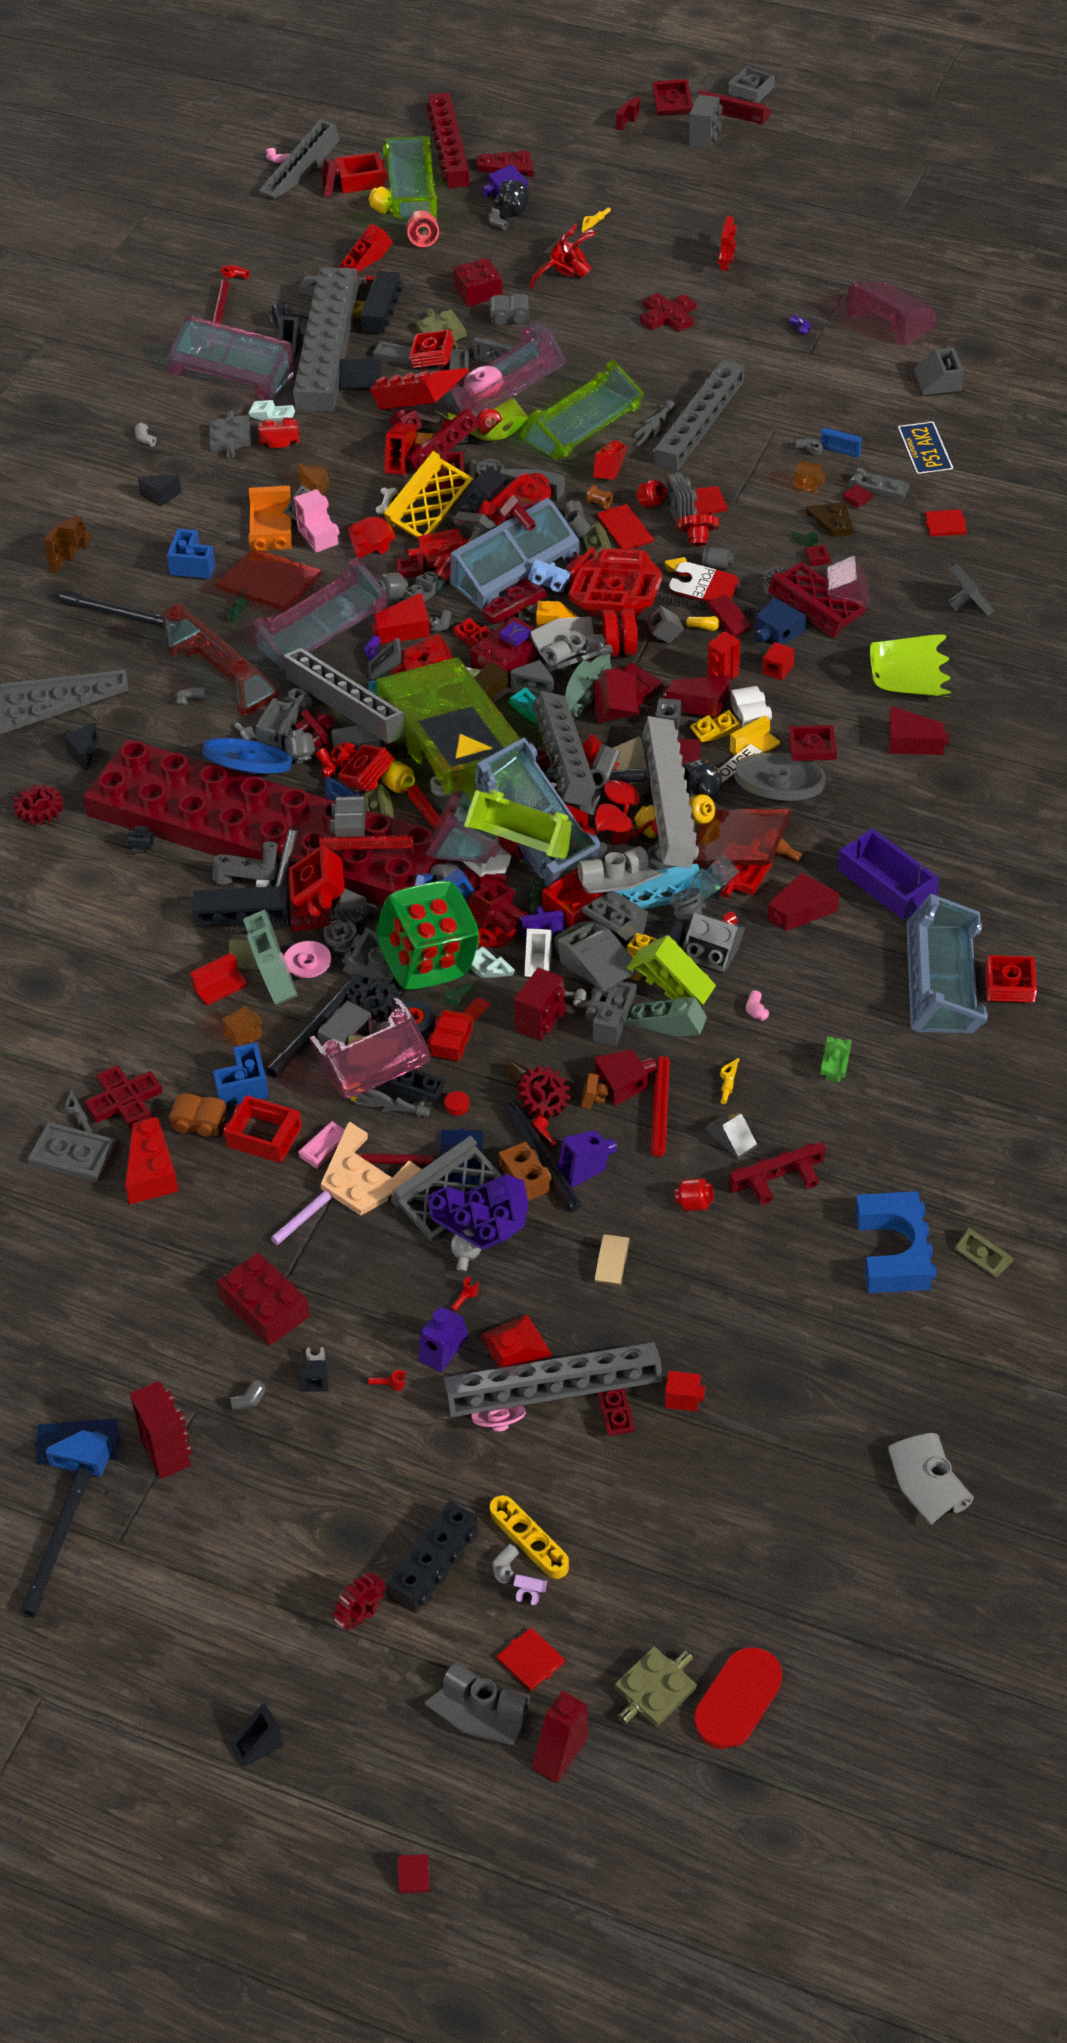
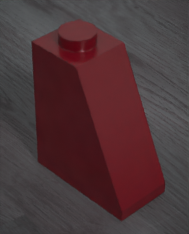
M730 676L673 680L664 691V699L681 700V712L718 717L730 696Z
M890 707L889 754H944V746L949 745V733H945L944 723L896 707Z
M801 872L768 904L767 921L785 931L835 913L839 908L840 893Z
M562 1690L546 1712L532 1770L556 1784L588 1739L586 1703Z

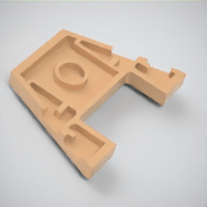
M349 1122L321 1182V1190L328 1191L333 1198L361 1216L388 1201L395 1188L422 1169L408 1161L394 1177H390L355 1154L356 1150L368 1139V1133Z

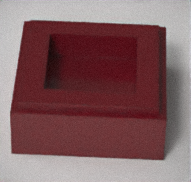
M857 484L843 493V500L856 508L861 507L872 499V493Z
M826 545L805 548V555L810 567L830 564L831 558Z

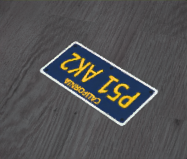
M934 422L898 426L918 474L953 469Z

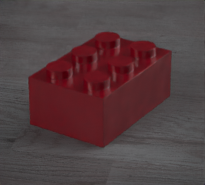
M514 616L470 649L471 668L482 670L489 663L493 662L507 671L508 684L511 682V671L513 669L536 662L542 658L531 636L517 647L500 639V632L513 621L530 629V633L535 630L534 627Z
M259 1252L217 1280L220 1299L268 1346L310 1317L307 1298Z
M159 1380L129 1393L139 1438L160 1479L190 1467L188 1455L192 1454V1450L187 1441L189 1436L184 1426L186 1421L180 1408L175 1409L173 1405L175 1400L170 1389L165 1390Z

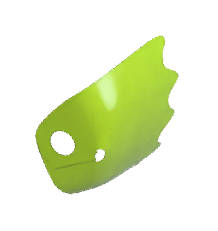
M501 386L498 390V397L496 399L483 398V406L478 410L494 409L500 413L502 421L486 435L481 434L477 428L470 434L477 439L486 441L502 440L515 433L526 422L528 416L507 389ZM447 413L449 416L448 419L450 420L457 416L451 413Z
M927 635L871 643V666L873 680L876 685L888 692L939 696L951 693L940 687L943 682L948 681L951 677L939 670V666L947 662L949 658L936 651L939 643L946 639V635Z

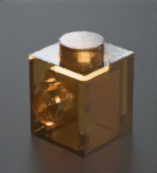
M800 460L794 471L793 489L817 493L819 487L825 483L826 474L823 473V465Z
M247 1006L222 1019L224 1035L235 1047L246 1045L262 1036L260 1026L262 1020L256 1012H252Z

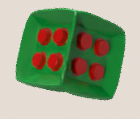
M436 881L401 889L389 895L384 902L377 926L378 942L393 976L403 989L413 990L456 980L469 971L478 948L479 933L475 919L464 897L453 882Z

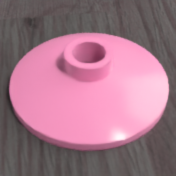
M481 366L475 368L466 376L464 388L472 397L485 398L493 395L500 389L503 377L497 368Z
M315 941L299 942L291 946L284 955L290 974L300 978L316 977L324 973L331 963V954L328 948Z
M521 1405L472 1414V1421L480 1426L492 1427L494 1431H504L508 1429V1425L522 1419L526 1411L524 1406Z

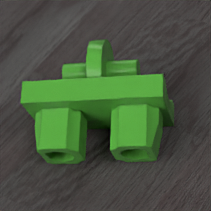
M827 1036L821 1066V1075H826L827 1081L840 1082L841 1077L845 1078L852 1040L834 1039Z

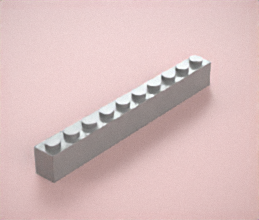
M648 716L642 736L663 864L691 868L693 860H696L698 857L699 847L695 844L696 833L693 832L694 819H691L692 808L688 804L689 793H686L687 780H684L685 768L681 765L680 742H677L678 730H675L674 720Z

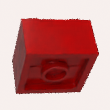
M578 868L542 890L543 910L545 912L563 910L564 927L568 929L581 921L592 922L582 912V908L608 892L588 893L581 884Z

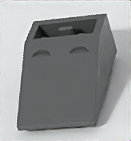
M595 920L557 940L561 964L603 991L638 972L635 969L632 972L626 968L633 957L607 927Z

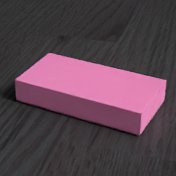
M331 1121L298 1151L299 1157L318 1169L334 1155L345 1129Z

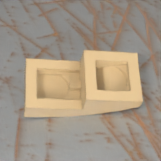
M603 1235L595 1283L621 1286L629 1246L628 1237Z

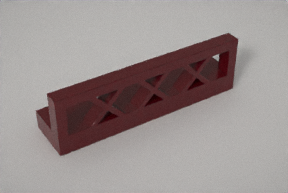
M702 90L698 93V95L719 97V105H722L721 115L763 125L771 115V109L766 108V105Z

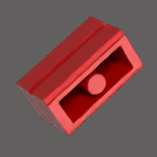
M723 632L717 636V639L714 638L708 643L707 676H730V679H733L739 675L740 641L729 633Z

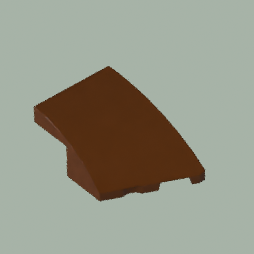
M75 516L61 522L51 529L43 539L49 572L58 573L64 560L72 561L78 548H87L92 534L86 532L87 526L83 523L81 516Z

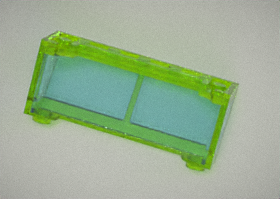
M430 136L386 138V146H383V157H387L391 197H388V209H392L394 217L407 222L414 211L419 210L427 211L437 220V196L434 190Z
M613 359L606 364L605 372H598L593 380L545 412L537 409L531 413L519 436L524 442L555 460L562 456L567 457L576 446L631 409L633 411L638 409L642 404L641 400L645 394Z

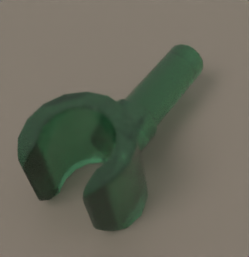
M795 531L791 533L792 536L804 541L806 547H813L814 543H818L819 536L815 532H809L807 536Z
M467 983L457 991L447 989L445 992L447 999L444 1003L457 1006L460 1003L461 996L473 987L472 983Z

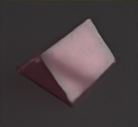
M855 556L827 567V594L868 605L867 577Z

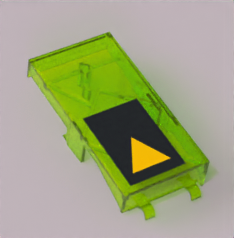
M458 657L376 679L378 697L404 713L405 732L407 735V744L405 745L408 748V752L419 764L421 763V749L423 750L444 789L445 795L462 791L466 794L467 801H472L476 791L474 787L477 786L475 784L477 763L520 740ZM515 748L488 762L493 769L513 754ZM518 758L512 760L493 775L496 781L508 777L509 780H512L514 788L524 786L520 774L526 779H530V775Z

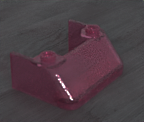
M399 998L394 999L397 1010L393 1011L389 1016V1026L346 1046L342 1041L329 1040L322 1046L315 1036L310 1037L322 1071L342 1097H355L418 1068L431 1059L428 1046L411 1012Z

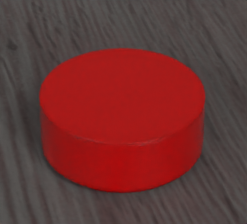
M454 1091L445 1097V1109L449 1114L459 1116L469 1110V1097L464 1092Z

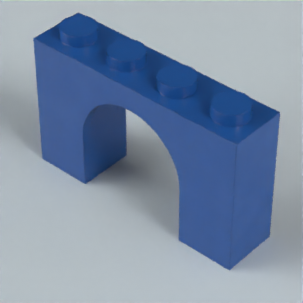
M918 1191L857 1195L855 1212L858 1231L895 1230L905 1235L912 1244L907 1251L901 1254L866 1257L865 1277L868 1293L931 1290L932 1279H936L935 1263L931 1264L930 1258L933 1255L931 1242L927 1243L926 1237H929L928 1222H923L925 1203L920 1201Z

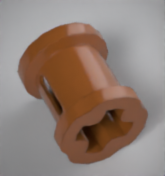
M595 485L589 488L586 495L587 503H596L601 505L602 509H607L613 499L612 492L601 491Z

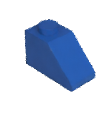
M82 1430L48 1447L46 1455L50 1466L74 1472L77 1468H85L92 1473V1476L101 1478L111 1455L112 1447L109 1437L104 1433Z

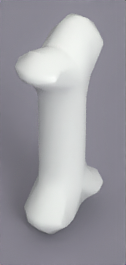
M396 488L381 489L384 498L382 504L376 508V513L384 514L390 506L392 498L398 494Z

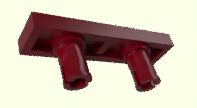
M465 408L452 420H443L441 423L442 428L422 445L419 443L413 445L412 453L407 458L416 472L433 451L439 455L442 452H448L479 426L471 409Z
M823 1141L816 1144L808 1143L801 1149L792 1152L785 1151L778 1157L769 1160L762 1159L755 1165L746 1168L739 1167L730 1173L728 1187L731 1193L752 1187L760 1205H766L774 1198L766 1183L767 1181L798 1171L806 1189L814 1188L819 1184L820 1180L812 1166L824 1162L827 1149Z

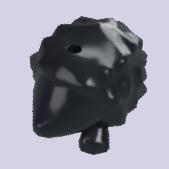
M505 180L501 183L500 191L494 199L493 205L495 207L499 206L502 219L506 220L515 214L520 215L526 210L529 198L527 185L518 180Z
M702 759L684 764V780H687L686 793H689V797L700 794L712 797L718 793L722 787V773L719 771V768L710 761Z

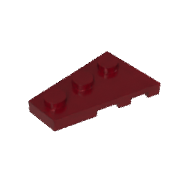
M520 150L509 153L500 152L497 154L484 153L476 155L478 172L494 173L509 165H513L520 173H527V177H534L530 151Z
M523 578L518 581L515 587L509 586L503 597L495 598L482 609L483 618L494 625L501 623L506 618L518 614L519 611L530 605H535L538 601L547 597L545 589Z

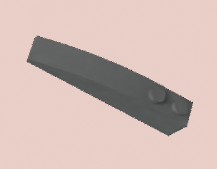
M320 119L261 187L259 193L276 198L307 177L322 162L324 156H327L340 141L336 125Z

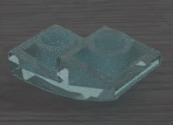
M721 854L707 870L701 868L687 882L686 886L688 888H699L702 893L701 899L704 900L728 883L739 870L727 856Z

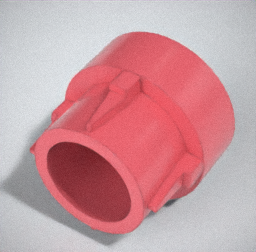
M424 210L414 211L407 223L409 240L418 247H428L435 243L439 236L436 218ZM420 227H427L424 231H418Z

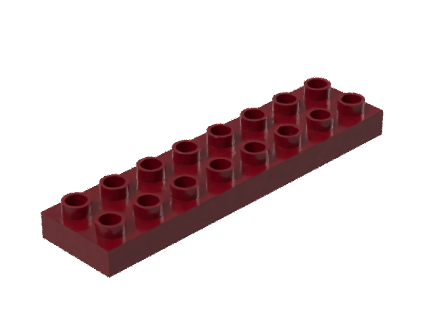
M126 739L83 796L88 817L130 830H135V826L148 827V832H153L156 838L214 856L232 855L263 860V843L274 842L278 845L276 858L278 872L288 829L297 831L289 868L320 847V837L322 840V836L324 839L325 836L327 839L328 836L329 839L331 836L332 839L335 834H331L330 822L335 820V818H332L331 807L332 804H336V801L306 793L301 789H293L266 781L261 777H253L226 769L221 765H213L189 758L181 753H173L149 746L141 741ZM366 810L365 836H367V839L368 836H370V839L371 836H373V839L374 836H376V839L377 836H379V839L380 836H382V839L385 836L386 839V835L388 838L389 835L390 837L393 835V838L395 835L396 838L398 835L399 838L401 835L402 838L403 835H405V838L406 835H408V838L411 835L412 838L413 835V849L412 847L411 849L409 847L408 849H386L385 847L383 850L382 847V850H380L379 847V850L377 848L376 850H354V848L353 850L351 848L348 850L347 848V850L331 851L342 858L344 888L367 898L366 903L379 907L381 904L383 907L385 900L392 893L415 886L417 874H429L433 866L446 864L451 856L450 835L430 830L425 826H417L393 819L385 814Z

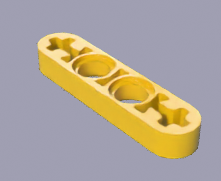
M502 1495L495 1497L491 1501L490 1516L492 1520L547 1576L559 1579L568 1573L569 1559L567 1554L511 1498ZM507 1507V1514L502 1510L498 1512L497 1508L505 1509ZM517 1523H524L528 1527L522 1533L515 1532L512 1528ZM535 1541H542L546 1545L541 1551H535L530 1546ZM551 1559H552L555 1563L561 1562V1567H558L557 1565H554V1566L552 1567V1566H551Z

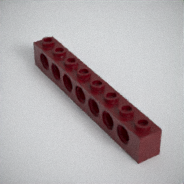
M450 92L429 94L426 110L429 122L431 123V131L433 132V140L436 152L438 153L443 182L447 181L448 189L470 186L469 168Z

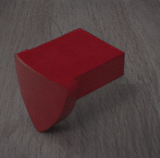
M417 552V557L397 558V573H400L403 578H415L424 574L423 552Z

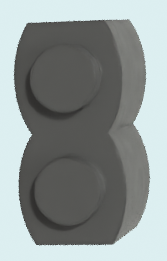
M515 294L510 297L504 295L491 297V323L504 325L510 322L515 324L528 322V296Z
M364 796L336 797V804H332L331 807L332 818H335V820L330 822L331 834H335L336 837L338 836V839L339 836H341V839L342 836H344V839L345 836H347V839L348 836H350V839L351 836L353 839L354 836L356 839L357 836L358 838L360 836L361 838L365 837L366 806Z

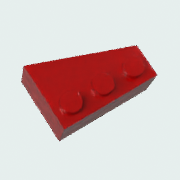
M158 1117L133 1123L126 1178L129 1205L179 1191L174 1167Z

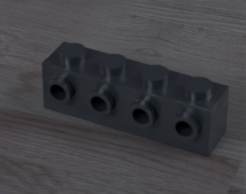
M377 271L361 313L362 332L384 334L387 326H390L391 315H394L395 303L398 304L399 292L403 290V281H400V273Z
M287 886L193 891L192 912L195 927L243 925L244 918L262 910L268 913L271 923H273V919L275 923H278L277 919H279V923H282V918L284 923H286V917L289 922Z
M448 1501L386 1583L388 1598L415 1614L422 1606H426L431 1600L438 1584L442 1585L446 1580L451 1566L461 1560L465 1547L468 1543H473L479 1534L477 1515Z

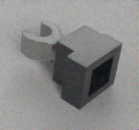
M308 1347L306 1349V1369H300L302 1392L328 1391V1367L324 1348H320L318 1355H311L310 1348Z

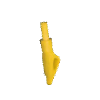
M608 207L602 212L599 211L594 216L584 217L582 233L604 219V216L611 209Z
M739 1058L725 1065L720 1071V1076L724 1080L721 1088L723 1092L722 1104L727 1103L728 1096L732 1093Z

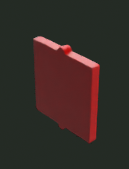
M718 486L700 487L695 490L697 501L694 502V506L696 507L697 514L713 515V513L728 511Z
M961 509L925 511L926 527L929 529L930 537L965 535L967 533L966 519L963 518Z
M532 1627L518 1639H512L511 1644L496 1656L497 1660L530 1692L545 1679L549 1680L551 1674L565 1663V1659Z

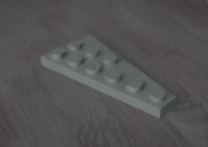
M126 670L0 684V734L128 691Z

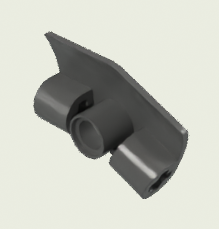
M459 1662L453 1664L445 1674L443 1680L444 1687L426 1700L425 1705L463 1733L514 1745L528 1713L530 1694L506 1688H496L492 1680L487 1678L480 1679L478 1675ZM483 1695L490 1696L487 1699H480V1697Z

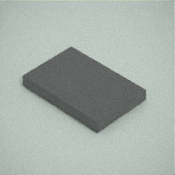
M48 1122L27 1161L28 1165L97 1182L117 1146V1141L113 1138Z

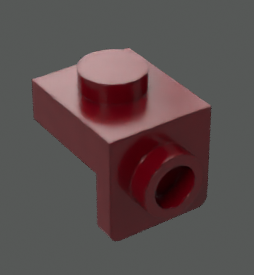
M405 408L395 411L394 416L388 418L391 426H395L397 423L417 425V431L422 429V424L416 410H405Z

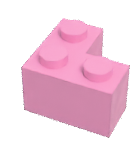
M317 489L294 497L298 530L313 550L319 552L338 545L337 536L339 535V529L335 523L333 524L327 514L329 505L326 497L322 496Z

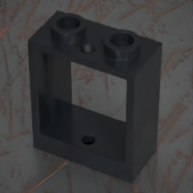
M490 466L470 484L452 514L455 516L458 512L478 514L483 502H490L507 478Z

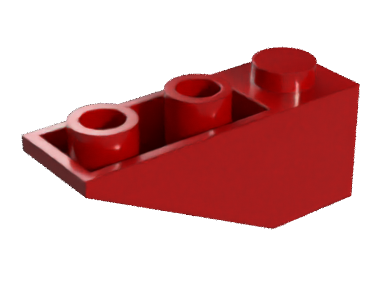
M371 223L338 268L357 269L358 273L382 258L393 242L385 230Z
M611 440L610 443H607L595 454L593 477L614 480L619 473L628 445H622L621 441Z

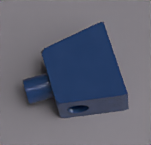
M773 598L757 615L754 638L758 643L768 640L773 644L775 642L784 644L805 632L806 615L779 599Z

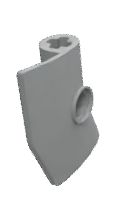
M591 617L558 618L530 633L537 650L551 666L566 659L577 657L579 654H588L600 650L598 643L603 642V645L606 646L604 636L602 634H594Z
M640 846L624 853H608L605 856L604 862L601 859L578 862L579 879L588 893L631 889L663 875V872L655 871L648 867V855Z
M935 1433L917 1435L889 1446L888 1451L901 1491L930 1525L948 1510L952 1509L955 1513H959L972 1503L974 1496L952 1472L951 1463L945 1457L939 1435Z

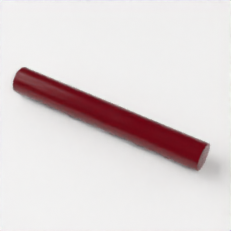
M359 1153V1156L370 1164H406L410 1161L415 1165H429L435 1161V1155Z

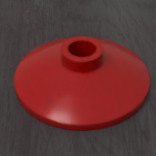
M564 242L556 244L550 254L551 260L554 259L568 267H571L569 263L574 256L568 251L569 249ZM577 248L582 258L586 261L583 252ZM556 264L553 265L558 272L565 276H578L575 272L571 274L568 270Z

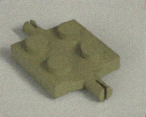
M428 309L426 311L428 317L416 322L420 333L449 329L455 341L467 336L466 329L452 309L437 315L433 309H430V311ZM455 341L452 349L458 348V345L455 343Z
M654 1646L615 1683L614 1689L625 1698L628 1704L617 1715L619 1721L626 1725L627 1722L638 1714L647 1718L657 1728L696 1690L697 1684L683 1671V1668L693 1660L692 1655L684 1650L673 1661L668 1659Z

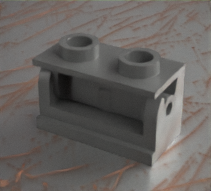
M273 698L256 725L257 742L282 749L284 740L291 736L290 732L300 722L301 715L298 713L297 704L295 703L292 706L289 703L277 701V699Z

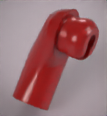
M235 265L223 266L221 268V274L226 279L235 277L248 279L250 275L249 270Z
M323 747L315 752L324 767L321 770V774L324 778L327 776L334 777L337 774V768L327 750Z

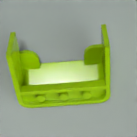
M492 789L490 793L475 791L464 824L465 827L483 830L546 852V855L566 859L572 822L568 821V815L556 811L554 815L505 799L503 798L504 793Z

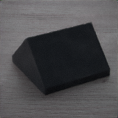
M341 359V390L370 391V388L376 384L375 381L382 376L383 365L380 359Z

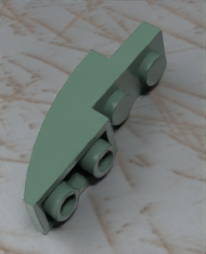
M600 654L591 663L583 660L572 674L565 696L573 719L578 717L582 710L593 701V683L606 669H611L610 654L604 656Z
M262 910L244 918L243 921L248 932V941L275 1005L277 1006L297 997L285 957L280 951L268 913Z

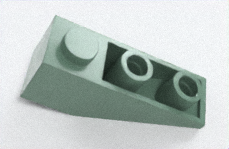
M690 997L634 1004L626 1023L648 1030L683 1037L700 1035L707 1016L696 998Z

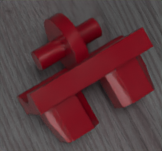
M306 709L302 711L301 715L304 719L295 725L296 729H303L304 733L313 731L311 735L315 749L322 744L327 749L332 746V742L326 736V731L331 732L333 730L334 718L330 714H319L316 717L317 720H315Z

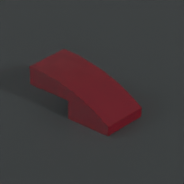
M634 97L627 101L617 111L616 130L623 131L628 121H636L640 114V97Z
M726 594L708 602V609L721 620V627L730 635L737 637L751 630V626L744 614Z

